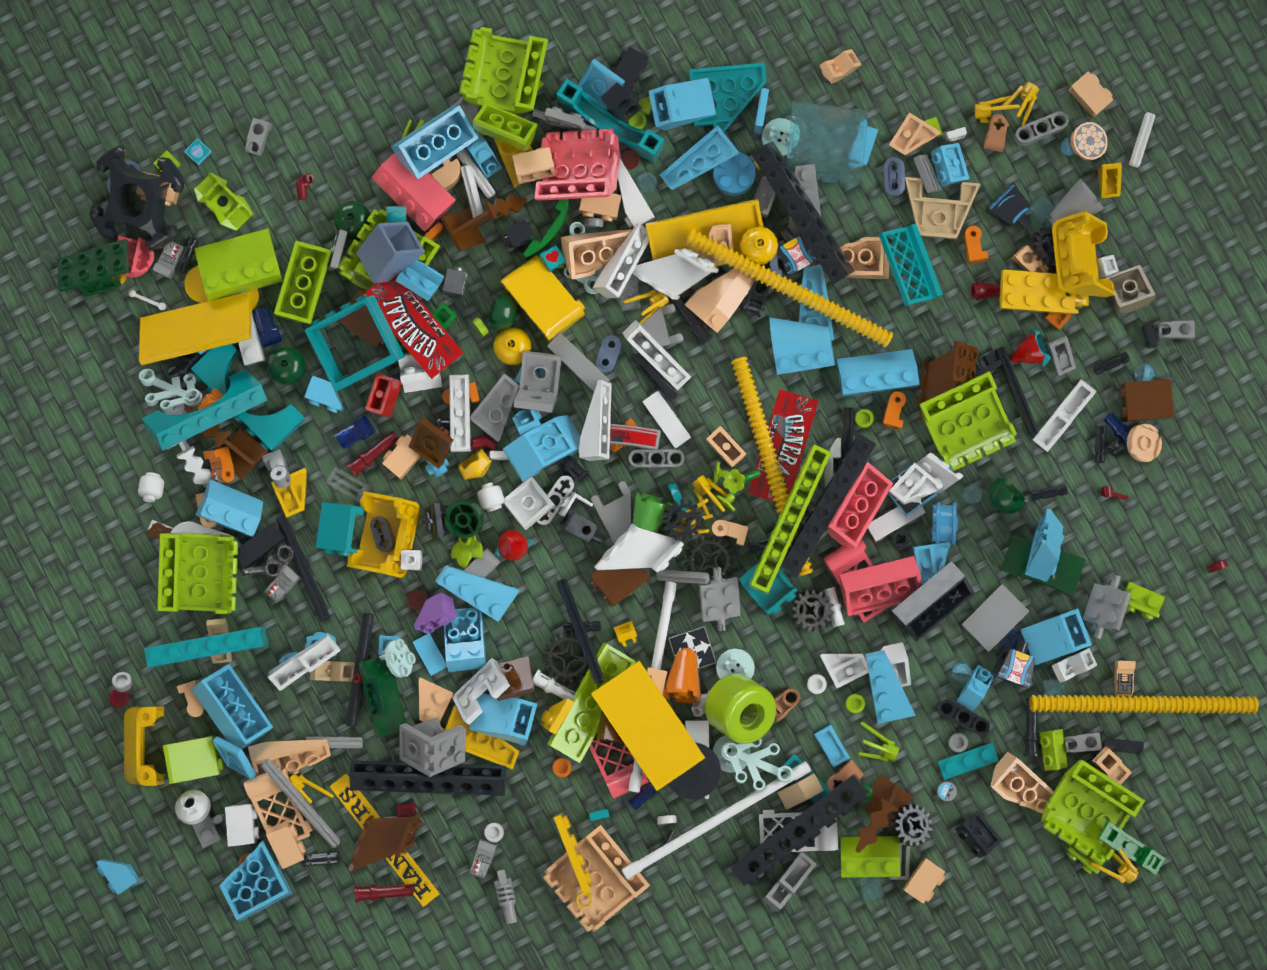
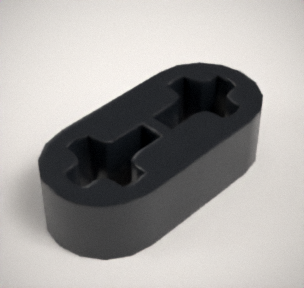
M374 517L371 520L370 528L375 544L380 551L390 552L395 547V539L390 523L385 517ZM379 522H383L384 524L381 526V529L376 527V525H378ZM384 539L389 540L387 547L382 546V543H384Z

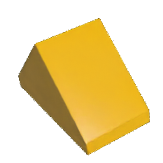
M1122 164L1101 165L1097 170L1101 198L1120 196Z

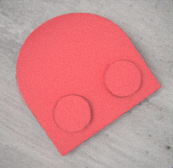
M118 236L117 241L123 239L128 241L129 272L122 274V276L135 278L145 274L153 263L154 251L145 248L146 240L138 237V240Z

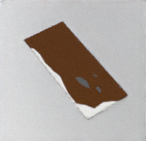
M152 520L146 534L160 539L161 533H171L173 528Z

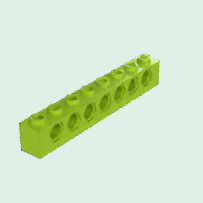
M815 444L811 446L748 587L764 594L769 593L832 452Z

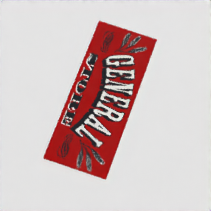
M398 275L389 282L374 284L362 296L365 294L367 297L375 296L392 332L431 379L464 353L414 292L396 281Z
M779 389L767 430L770 431L771 443H774L773 448L776 449L774 453L777 454L776 459L779 460L778 465L781 466L780 471L783 472L781 475L785 478L783 482L786 483L785 488H788L787 494H790L819 401ZM759 456L755 470H760L761 476L752 479L748 494L773 501L774 496L771 495L773 491L770 490L771 485L768 484L769 479L766 478L767 473L764 472L766 469L762 466L764 462L761 461L762 456Z

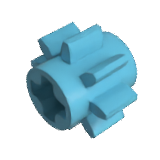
M445 459L444 464L438 469L427 461L428 465L425 468L429 475L434 474L435 477H439L448 471L446 466L450 464Z

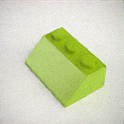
M486 102L472 122L473 129L482 135H488L499 142L507 143L523 151H527L531 145L538 125Z
M877 836L876 843L866 845L858 853L855 850L860 837H841V877H900L899 838L894 836Z

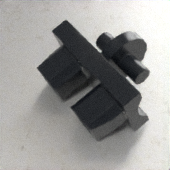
M992 353L983 356L982 360L986 367L980 370L976 362V377L1002 365L1001 360L997 361ZM997 372L991 374L993 379L999 377Z
M440 503L429 505L430 512H425V520L419 521L420 525L426 526V532L432 531L433 539H439L451 534L446 524H442L441 517H446L449 506L440 505Z

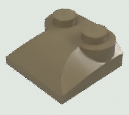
M1141 265L1105 277L1114 284L1115 295L1112 297L1115 302V308L1121 313H1128L1147 306L1155 299L1156 295Z

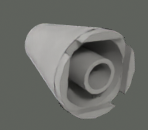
M1080 178L1050 213L1052 218L1049 221L1053 225L1060 218L1084 211L1093 215L1104 208Z

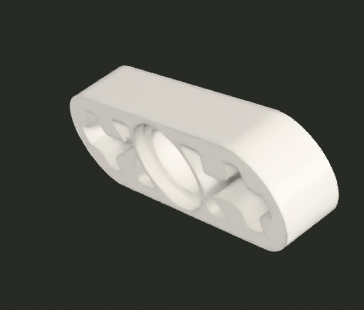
M562 476L557 480L547 496L549 498L552 495L559 496L560 503L552 508L555 510L553 513L551 511L548 512L547 516L549 519H544L543 521L539 519L537 521L539 524L547 525L552 521L561 508V502L566 496H569L574 488L572 478ZM569 480L570 488H565L562 492L566 494L564 497L554 491L556 488L558 490L562 488L561 481Z

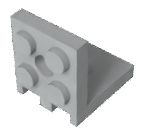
M531 351L523 352L520 386L514 399L515 408L545 412L553 411L558 396L561 355ZM542 368L545 370L546 375L539 377L536 375L535 370Z
M404 723L399 726L400 760L429 777L465 762L466 728L459 725L429 737Z

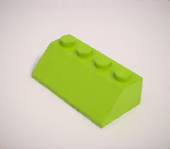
M295 241L274 311L276 316L294 322L311 324L332 250Z

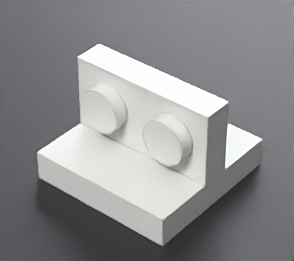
M404 353L405 357L398 360L404 393L442 387L440 373L431 379L410 353Z

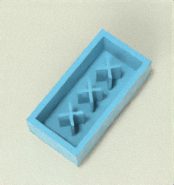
M230 664L203 679L192 689L225 739L240 749L250 745L273 728Z

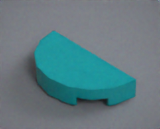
M675 482L667 484L673 500L679 504L682 497Z

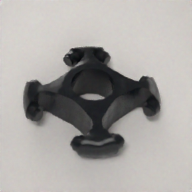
M121 145L108 150L96 161L97 171L106 172L110 170V197L105 213L101 205L92 204L89 213L90 218L98 232L108 239H115L117 237V230L114 227L115 221L137 226L149 232L152 236L146 240L145 248L151 251L159 250L167 246L178 236L177 226L168 225L166 227L164 222L165 200L168 188L171 183V188L174 192L182 193L185 187V180L178 167L170 158L160 157L158 159L157 166L159 170H162L161 176L146 174L125 163L124 159L127 158L129 149ZM132 184L139 186L146 196L147 205L143 213L136 210L130 202L129 190Z

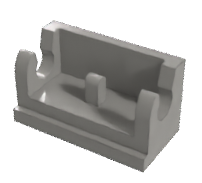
M765 176L761 177L754 200L758 199L761 217L767 219L776 193Z

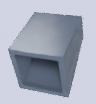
M407 221L377 224L357 254L373 283L389 282L423 255L425 251Z

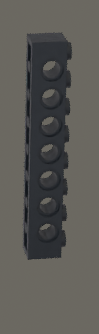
M774 141L765 144L753 152L751 155L832 284L853 273L855 270Z
M861 434L856 436L788 549L780 569L793 577L799 575L875 448L876 443Z
M351 760L349 771L350 790L505 796L506 766L458 764L429 777L405 762Z
M856 773L730 868L743 886L747 884L750 886L754 885L760 880L759 875L763 872L767 875L775 869L774 864L780 861L783 863L791 857L789 853L792 850L799 851L806 845L804 841L808 838L815 839L821 834L820 829L824 826L828 829L835 824L837 816L841 814L844 817L852 811L851 806L857 803L860 805L868 799L866 797L869 793L868 789ZM844 791L851 793L852 800L850 802L843 800L842 794ZM829 803L836 805L837 810L834 814L829 813L827 810ZM813 815L820 816V825L813 824ZM798 826H802L805 829L806 834L804 837L797 835L796 829ZM782 838H787L790 841L789 848H784L781 845ZM768 849L775 853L773 860L766 857ZM752 861L758 862L760 866L758 871L751 869Z

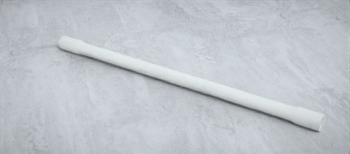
M668 581L665 582L663 604L651 668L661 670L672 603L677 583ZM634 760L628 791L639 793L642 769L637 761Z
M806 761L792 769L793 776L790 781L785 783L778 779L772 781L762 791L750 794L649 855L621 869L626 879L631 878L644 868L793 780L811 772L809 765ZM786 773L782 777L787 778L788 774Z

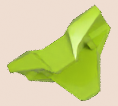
M209 173L194 188L198 203H204L215 213L220 225L237 231L254 213L244 197L233 194L225 186L226 180L214 173ZM221 196L228 198V204L225 207H220L217 203L218 198Z

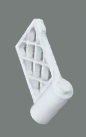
M827 807L829 813L834 814L836 810H832V807ZM763 810V814H759L760 843L762 844L769 835L772 836V832L778 825L782 828L784 827L781 822L785 817H791L794 820L795 817L803 812L775 813L774 810ZM813 815L814 824L820 825V816ZM776 817H782V819L778 821ZM763 818H772L777 823L771 831L764 827ZM837 822L828 829L824 826L819 830L821 834L815 838V847L804 846L799 851L794 849L791 852L839 850ZM764 830L768 833V834L765 836V838H764ZM782 838V840H781V845H782L784 848H787V847L782 843V841H783L785 838ZM770 849L766 851V853H774Z

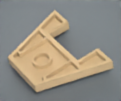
M905 177V185L914 221L917 224L920 235L922 237L957 239L980 184L961 182L959 201L922 197V179Z

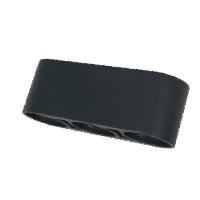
M274 523L264 528L238 548V554L234 555L233 558H237V568L240 572L252 566L285 540Z
M944 699L937 703L936 710L942 717L974 734L985 735L988 733L990 724L985 718L951 700ZM943 703H948L951 706L950 712L947 714L941 710ZM961 712H965L968 715V719L964 723H961L958 719ZM978 721H982L985 724V728L981 732H978L975 728Z

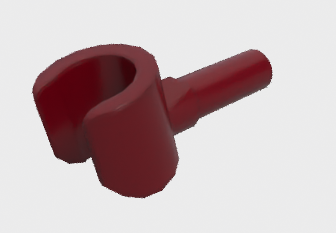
M1113 486L1101 488L1103 497H1116L1128 500L1126 495L1113 493Z

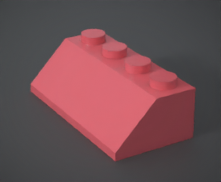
M395 153L371 177L399 206H406L407 215L424 232L434 227L456 201L429 172L416 179L400 163Z
M868 462L864 464L828 526L830 536L842 546L852 548L858 546L893 485L889 479Z
M914 556L839 574L841 591L848 616L896 605L903 602L914 590L921 587V573Z

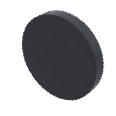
M696 743L705 759L668 783L670 789L683 798H703L716 788L720 780L721 766L717 755L709 747L700 743Z

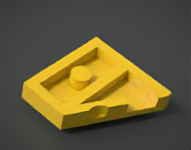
M306 468L290 474L291 482L285 488H278L274 482H271L286 518L305 511Z
M566 698L551 706L548 711L543 713L540 725L556 735L574 702Z

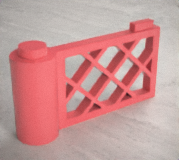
M860 540L856 548L841 546L823 558L839 585V574L845 571H855L857 564L862 560L866 561L868 567L873 566L864 551L866 546L862 540ZM888 607L872 610L866 617L863 613L858 615L863 623H865Z
M599 739L597 741L593 740L592 742L596 743L595 748L592 743L589 748L613 799L629 792V782L634 763L629 766L620 763L624 753L633 757L631 752L625 751L626 745L621 750L613 747V742L607 745L599 742ZM598 744L609 747L605 758L597 755L596 749ZM611 749L622 752L618 763L608 760ZM599 759L604 760L603 766ZM606 762L617 765L615 773L607 776L604 770ZM643 770L641 786L648 783V777Z

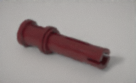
M392 430L365 453L360 452L359 457L346 465L358 477L362 470L366 467H371L372 461L398 441V436Z
M374 884L367 887L354 886L355 903H359L362 900L375 902L379 898L414 896L413 884L379 887Z

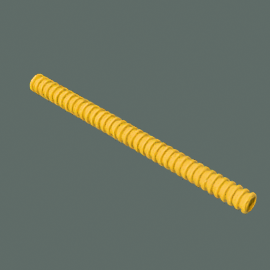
M695 229L690 232L686 245L690 244L692 248L696 247V250H702L703 254L706 252L708 253L707 256L711 255L713 259L717 258L719 262L723 261V264L726 265L727 263L729 267L733 266L734 270L738 269L740 273L744 272V275L756 278L755 281L760 280L761 284L765 283L767 287L771 286V289L775 288L777 292L781 291L782 295L787 294L788 298L792 297V300H798V303L802 302L804 306L808 305L809 309L814 308L815 312L819 311V314L823 313L825 317L829 316L831 320L835 319L836 323L839 321L840 325L844 324L846 328L850 327L852 331L856 330L857 334L859 332L862 333L861 336H867V339L871 338L873 342L877 341L879 345L883 344L884 348L891 341L893 332H887V329L883 330L882 326L877 327L876 323L872 324L870 320L866 321V318L862 319L860 315L856 316L855 312L850 313L849 309L845 310V307L841 308L839 304L835 305L833 301L829 302L828 298L825 300L824 296H818V293L814 294L812 290L808 291L807 287L802 288L801 284L797 285V282L793 283L791 279L787 280L785 276L781 277L780 273L777 275L775 274L776 271L772 272L770 268L766 269L764 265L760 266V263L756 264L753 260L750 261L748 257H743V254L739 255L737 251L733 252V249H727L728 246L723 247L722 243L718 244L716 240L712 241V238L709 237L708 239L706 235L702 236L701 232L697 233Z
M740 357L732 360L731 365H734L733 370L736 372L734 375L737 376L736 381L739 382L738 387L741 388L740 393L743 394L741 398L744 399L743 404H746L745 410L748 411L747 416L750 417L748 420L752 423L750 427H753L752 433H755L754 439L757 440L755 443L759 446L757 449L760 450L759 456H762L761 461L764 462L762 466L766 469L764 472L767 473L766 478L769 479L768 484L771 485L770 490L773 491L771 495L774 496L773 501H776L777 513L781 514L789 496L787 494L788 488H785L786 483L783 482L785 478L781 475L783 472L780 471L781 466L778 465L779 460L776 459L777 454L774 453L776 449L773 448L774 443H771L772 437L769 436L770 431L767 430L769 428L768 425L766 426L767 420H764L765 414H762L763 408L760 407L762 404L758 401L760 400L757 397L758 391H755L756 386L753 385L755 381L752 380L753 375L750 374L751 369L748 368L749 363L746 362L748 359L747 357ZM797 528L796 533H795V535H794V537H793V539H792L791 544L793 543L794 539L796 538L797 534L799 533L800 528H799V529ZM808 560L798 576L812 573L813 569H810L811 563Z
M1032 695L1030 697V709L1032 712L1036 710L1038 712L1042 710L1044 712L1048 710L1050 712L1054 710L1056 712L1060 710L1062 712L1066 710L1068 712L1072 710L1077 712L1079 710V712L1097 711L1098 713H1101V711L1107 713V711L1113 713V711L1119 713V711L1122 713L1126 711L1128 713L1132 711L1134 713L1138 711L1140 713L1144 711L1145 713L1150 711L1151 713L1156 711L1157 713L1162 711L1163 713L1168 711L1169 713L1174 711L1175 713H1197V711L1199 713H1203V711L1205 713H1209V711L1215 713L1216 711L1217 713L1234 712L1238 714L1240 712L1244 714L1246 712L1250 714L1252 712L1256 714L1259 708L1258 699L1256 697L1251 698L1250 696L1246 698L1244 696L1240 698L1238 696L1234 698L1232 696L1228 698L1226 696L1222 698L1220 696L1216 698L1214 696L1210 698L1208 696L1204 698L1202 696L1198 698L1197 696L1192 698L1191 696L1186 698L1185 696L1180 698L1179 696L1174 698L1173 696L1168 698L1167 696L1162 698L1161 696H1157V698L1155 696H1151V698L1149 696H1145V698L1143 696H1139V698L1133 696L1132 698L1131 696L1119 697V695L1115 697L1113 695L1109 697L1107 695L1103 697L1101 695L1097 697L1095 695L1091 697L1089 695L1085 697L1083 695L1079 697L1077 695L1073 697L1071 695L1067 697L1065 695L1061 697L1059 695L1055 697L1053 695L1049 697L1047 695L1043 697L1041 695L1037 697Z

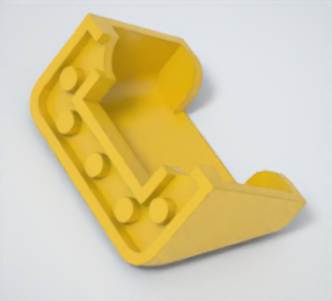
M1086 211L1056 220L1052 226L1059 288L1071 294L1095 297L1115 295L1113 282L1107 278L1099 279L1095 245L1104 242L1107 238V223Z
M537 255L500 281L504 289L510 292L512 298L516 300L537 328L541 330L549 343L559 333L565 332L585 315L583 311L585 309L584 305L579 299L577 301L573 299Z
M363 491L360 506L364 507L367 516L360 548L357 549V553H350L347 567L402 578L407 570L401 569V551L412 550L420 506L416 502L403 498ZM374 517H385L390 523L395 539V547L390 552L380 551L375 544L370 528L371 520ZM379 522L376 527L381 529V526L384 525L383 522ZM384 539V543H382V546L387 547L389 540Z
M164 706L131 707L125 712L124 776L130 784L144 786L164 784V774H160L155 770V764L145 765V727L155 726L156 719L164 716Z

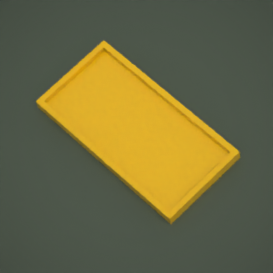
M758 199L646 223L652 259L657 260L676 254L674 253L675 249L682 250L683 248L699 253L698 257H700L702 250L698 251L696 247L692 248V245H686L690 232L695 229V232H701V235H706L707 238L712 225L731 224L734 252L737 251L741 255L740 241L744 233L752 227H763ZM715 264L714 267L722 266L725 264Z
M245 292L141 317L139 361L141 365L251 339L250 293Z
M640 661L591 693L656 791L705 759Z

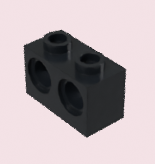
M618 82L600 97L607 107L625 123L642 109L638 103L640 101L639 97L626 85L622 87Z
M526 219L505 228L506 234L503 235L509 249L513 247L515 252L530 245L533 239L535 240Z

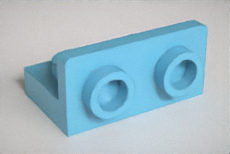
M959 143L940 146L931 151L932 162L934 163L937 179L941 187L969 179Z
M417 259L401 271L396 281L429 301L438 290L444 276Z
M522 410L516 413L515 417H512L520 435L541 425L539 419L542 417L538 410Z

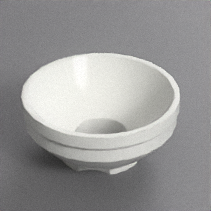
M188 790L177 799L175 812L183 823L189 825L197 824L203 821L209 814L210 800L205 793L199 790ZM194 799V805L186 808V800Z

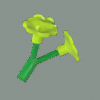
M717 461L714 472V484L716 485L719 478L723 477L725 479L723 485L731 493L725 498L717 495L716 498L730 511H735L731 504L735 499L734 496L738 491L744 489V484L747 481L760 477V470L757 469L746 474H740L737 469L728 472V470H721L720 461Z

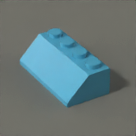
M460 105L451 106L392 145L391 148L400 163L416 179H419L479 138Z
M912 349L836 359L841 397L914 388L920 385L917 364Z

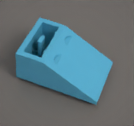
M709 78L665 85L649 91L656 128L664 131L716 115Z
M475 607L455 609L456 618L447 625H444L448 672L481 669L486 664L482 611Z
M1073 609L1020 629L1025 642L1029 643L1028 651L1030 656L1035 658L1034 666L1092 645L1078 609Z
M482 693L477 698V701L483 712L470 724L469 730L525 745L529 737L537 704L519 698L497 701L491 694Z

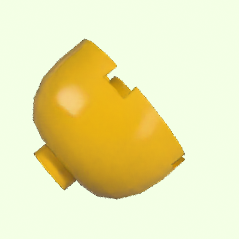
M761 226L752 227L741 238L740 253L744 255L743 257H748L750 261L753 260L756 264L764 265L768 263L777 253V238L768 228Z
M516 327L500 331L493 343L497 358L506 365L521 364L523 352L531 351V341L528 335L522 329Z

